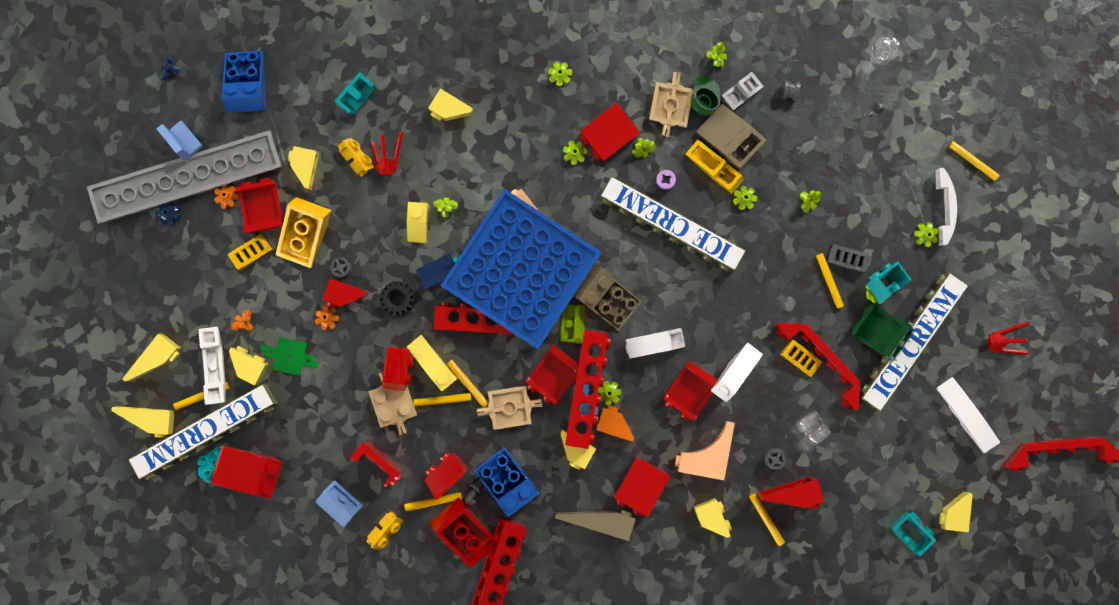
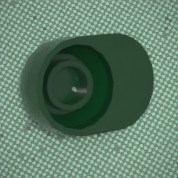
M700 76L694 81L690 104L697 114L709 116L718 109L721 97L719 85L713 79L706 76Z

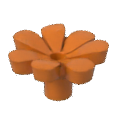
M224 185L221 190L216 188L215 194L218 196L214 198L215 203L221 202L220 207L222 209H226L227 205L231 208L234 207V200H239V194H234L236 187L231 186L228 188V185Z
M323 306L322 312L320 310L316 311L315 315L318 318L315 320V324H321L323 331H326L328 326L330 329H335L336 324L334 322L340 320V317L335 315L337 309L331 308L329 310L328 306Z
M250 310L244 311L241 316L237 315L234 318L236 322L231 325L234 331L243 328L246 331H250L253 328L249 323L252 314Z

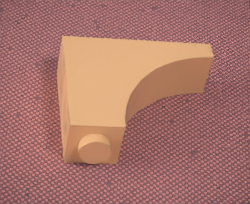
M725 421L720 435L706 448L694 452H680V456L677 455L675 459V467H678L677 471L724 480L735 423Z

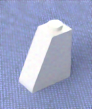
M681 328L626 339L625 345L629 358L685 347Z
M747 343L727 364L711 391L727 402L737 392L763 354Z

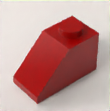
M330 278L322 300L327 302V306L337 309L338 306L344 307L368 296L369 292Z

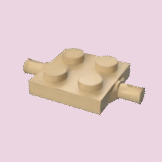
M673 72L672 83L656 82L649 121L659 122L663 125L661 135L665 137V132L666 137H669L672 126L686 128L688 123L693 89L685 88L679 84L681 77L679 72L678 75L677 72Z
M379 373L382 382L383 374ZM381 385L377 389L368 391L380 428L387 425H396L399 435H403L400 427H402L404 434L407 433L403 422L408 418L417 416L408 387H406V391L383 389Z
M526 386L488 391V407L477 408V412L485 411L477 414L478 417L489 415L492 419L494 430L532 424L531 408L543 407L542 403H540L542 399L530 401Z

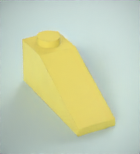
M158 334L122 380L125 382L132 381L170 363V361L174 362L180 353L178 351L181 348L164 334Z
M422 335L407 346L441 391H444L458 379Z
M112 407L114 413L144 431L155 434L154 437L166 438V435L173 434L175 412L173 410Z

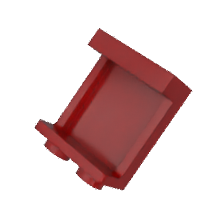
M615 103L580 130L582 135L580 139L585 146L590 145L594 150L591 153L597 161L601 160L604 163L632 139L634 140L638 137L640 132L618 103Z
M264 178L260 179L259 183L256 184L244 182L240 184V187H236L245 224L243 225L244 233L252 234L283 226L284 217L277 183L274 180Z
M552 345L526 380L527 388L535 394L537 391L543 395L542 399L549 405H552V403L557 405L576 379L578 363Z
M688 361L664 395L663 399L666 401L664 404L672 410L675 408L680 410V416L687 421L691 419L696 421L697 416L713 395L711 390L717 379L691 361Z
M368 440L362 442L350 457L355 462H358L366 455L388 473L390 477L384 483L385 487L390 484L393 486L402 477L400 472L403 469Z
M636 456L614 498L617 499L615 503L624 508L629 506L633 508L632 512L636 515L648 517L667 484L670 475Z

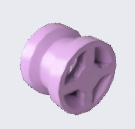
M670 170L661 171L656 178V184L662 190L671 189L676 182V177Z

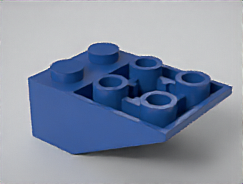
M263 51L225 53L222 101L226 112L265 110L266 91Z
M505 447L474 470L508 517L514 515L541 494Z

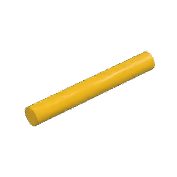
M954 141L949 145V148L991 179L997 180L999 177L998 173Z
M818 254L816 258L836 308H841L844 305L824 254Z
M453 360L449 361L446 365L484 408L488 405L489 402Z
M225 382L226 390L230 389L228 382ZM204 391L174 403L175 410H180L204 400Z
M471 393L414 399V407L472 401Z
M458 492L441 496L438 500L431 498L404 504L405 511L453 502L458 497L462 500V494Z
M751 494L749 498L778 546L785 543L784 539L757 494Z

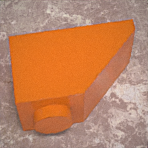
M610 405L607 408L603 407L596 430L633 442L634 437L622 413L618 412L619 408Z

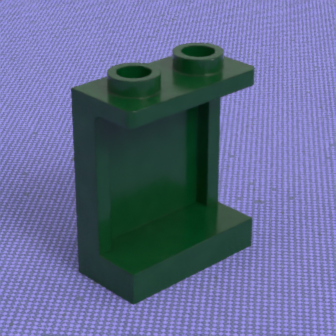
M872 303L871 306L864 310L862 319L854 324L851 334L859 342L894 362L915 330L912 325L900 321L880 309L877 304Z

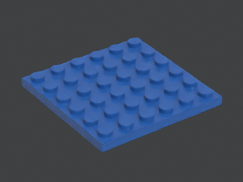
M504 189L441 286L536 349H539L602 252Z

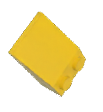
M295 197L287 205L276 255L311 268L327 229L331 210Z

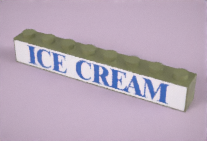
M612 176L600 195V198L603 199L602 203L606 206L619 208L618 212L624 216L632 215L636 218L635 221L643 226L646 224L650 225L655 233L661 236L663 233L668 235L671 242L677 245L679 243L686 245V250L693 254H696V252L702 254V258L710 263L715 261L720 264V269L728 273L730 270H736L746 252L743 248Z
M952 273L941 274L938 277L934 290L931 289L924 298L926 301L923 306L919 305L914 312L915 317L913 320L907 322L912 325L915 332L894 362L883 356L881 366L873 370L869 383H865L861 387L859 399L876 411H882L969 285Z
M264 383L131 457L128 461L139 480L143 478L149 480L156 476V471L161 468L165 471L174 466L172 462L177 459L181 462L190 457L189 453L196 449L199 452L206 448V443L211 440L215 443L224 438L223 434L227 431L233 433L240 429V424L246 421L249 424L258 419L256 415L259 413L267 414L274 410L273 406L277 404V401L267 383Z

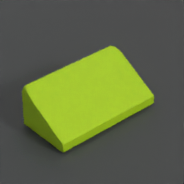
M570 304L566 306L562 312L560 342L582 344L585 330L586 306Z

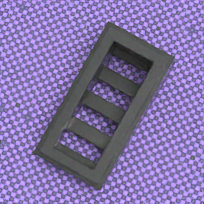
M832 244L827 262L860 273H866L871 254ZM837 250H840L841 252H840L838 261H836V260H834V259H835ZM846 252L848 253L846 262L843 263V257ZM852 255H856L854 263L851 265ZM860 257H863L861 267H858Z

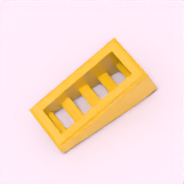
M260 234L230 252L228 256L235 267L241 271L273 249L265 237ZM260 241L264 250L261 251L256 242ZM253 245L258 254L255 255L250 246ZM246 250L251 258L248 259L243 251ZM238 254H239V255L241 256V258L243 259V261H244L243 263H241V262L239 261V259L237 258V255H238Z
M793 339L788 342L780 353L782 357L809 377H812L822 361ZM796 347L797 350L794 352V354L792 356H789V353L792 351V349ZM801 351L803 354L798 361L794 360ZM806 356H808V360L802 366L800 363ZM812 360L815 361L811 369L807 370L806 368Z

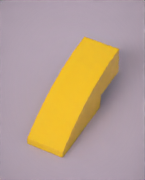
M699 140L687 151L686 156L730 194H733L744 181L740 173Z

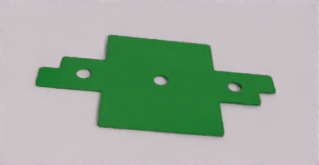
M279 337L277 348L261 345L260 350L265 352L264 357L274 359L272 370L300 376L302 365L318 368L319 362L314 361L315 356L305 354L307 343Z

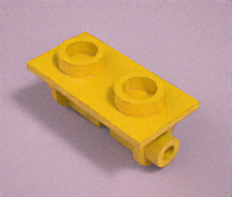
M352 138L343 140V143L338 146L339 152L347 162L352 158L354 159L350 166L357 175L363 177L367 174L368 170L375 168L371 159L360 149L358 142Z
M392 511L386 513L379 522L383 527L382 530L376 526L367 536L366 542L371 545V548L380 551V549L388 544L389 538L400 529L403 520L397 518L396 514Z

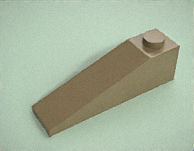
M621 510V512H556L555 514L556 519L627 541L630 539L636 520L632 516L633 513L626 510Z

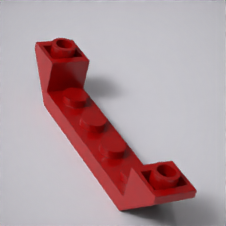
M777 323L775 325L777 328L775 332L781 339L786 338L790 340L800 331V337L806 343L810 341L814 346V352L819 357L824 356L827 360V366L832 371H838L841 375L839 377L845 385L850 384L840 395L843 399L841 403L848 410H857L859 408L860 380L807 324Z
M1103 437L1022 442L1004 462V467L1011 469L1012 472L1023 471V467H1029L1028 454H1040L1041 450H1047L1048 453H1059V449L1066 448L1068 452L1079 451V447H1086V450L1098 449L1099 460L1106 461V464L1119 463V450Z

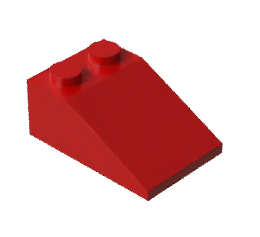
M222 445L210 483L271 499L283 462L273 456Z
M447 452L440 459L442 463L437 468L433 465L426 472L428 476L424 480L436 500L469 470V467L455 452L451 455Z
M812 476L757 492V496L764 501L804 508L808 507L809 509L818 508L820 503L824 502L818 479Z
M459 497L430 522L435 534L470 568L489 552L494 536Z

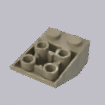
M723 104L696 131L737 171L767 141L751 125Z
M595 263L573 295L617 331L621 329L642 302Z

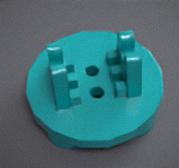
M218 446L215 450L198 459V475L207 483L211 482L222 446Z

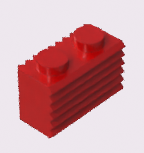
M387 347L382 378L383 389L406 391L407 385L411 383V374H408L409 367L413 368L414 356H411L410 349Z

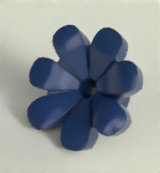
M166 56L165 62H162L161 67L164 69L161 73V80H166L171 73L178 75L180 72V67L173 66L172 58Z
M173 202L159 205L160 211H156L155 216L160 217V224L163 225L167 221L168 225L172 226L174 225L173 219H180V214L176 213L180 210V207L178 205L172 206Z

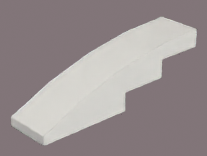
M953 377L937 387V391L948 403V407L958 418L961 426L984 454L1000 444L988 423Z

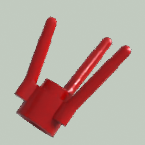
M402 131L398 135L393 162H391V159H386L384 135H381L382 159L380 161L375 143L371 142L376 170H378L379 175L394 174V169H397V160L403 135Z
M1029 321L1001 331L992 332V335L988 336L990 351L994 350V353L1028 355V351L1003 348L1007 344L1027 342V338L1006 340V337L1001 335L1030 324Z

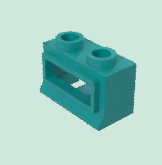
M359 72L337 97L335 102L353 117L377 87Z
M897 261L892 266L888 263L881 268V274L877 271L870 276L869 279L871 281L866 285L877 298L878 304H880L912 279ZM886 275L892 281V284L888 287H885L881 282V279Z
M905 511L889 528L920 557L936 542V539L933 537L934 533L929 527H923L919 523L921 519L914 512L909 513ZM906 519L925 537L920 544L900 526Z

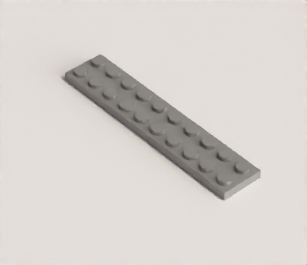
M269 130L195 153L186 161L178 158L88 186L87 190L97 223L102 224L168 202L282 168L272 132Z

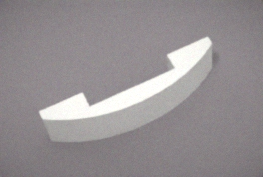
M939 168L935 170L936 189H944L945 226L938 227L939 246H944L949 243L955 229L957 199L948 173L944 168Z
M219 327L199 329L205 385L203 386L205 405L225 403V366Z

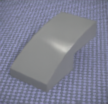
M751 72L721 95L720 99L733 112L764 86Z

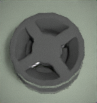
M784 81L782 100L789 98L793 101H798L800 82L793 84L789 81Z
M344 258L335 259L330 267L331 272L335 276L342 278L347 277L352 269L350 262Z
M770 450L765 454L764 461L769 468L778 470L784 466L785 456L778 450Z

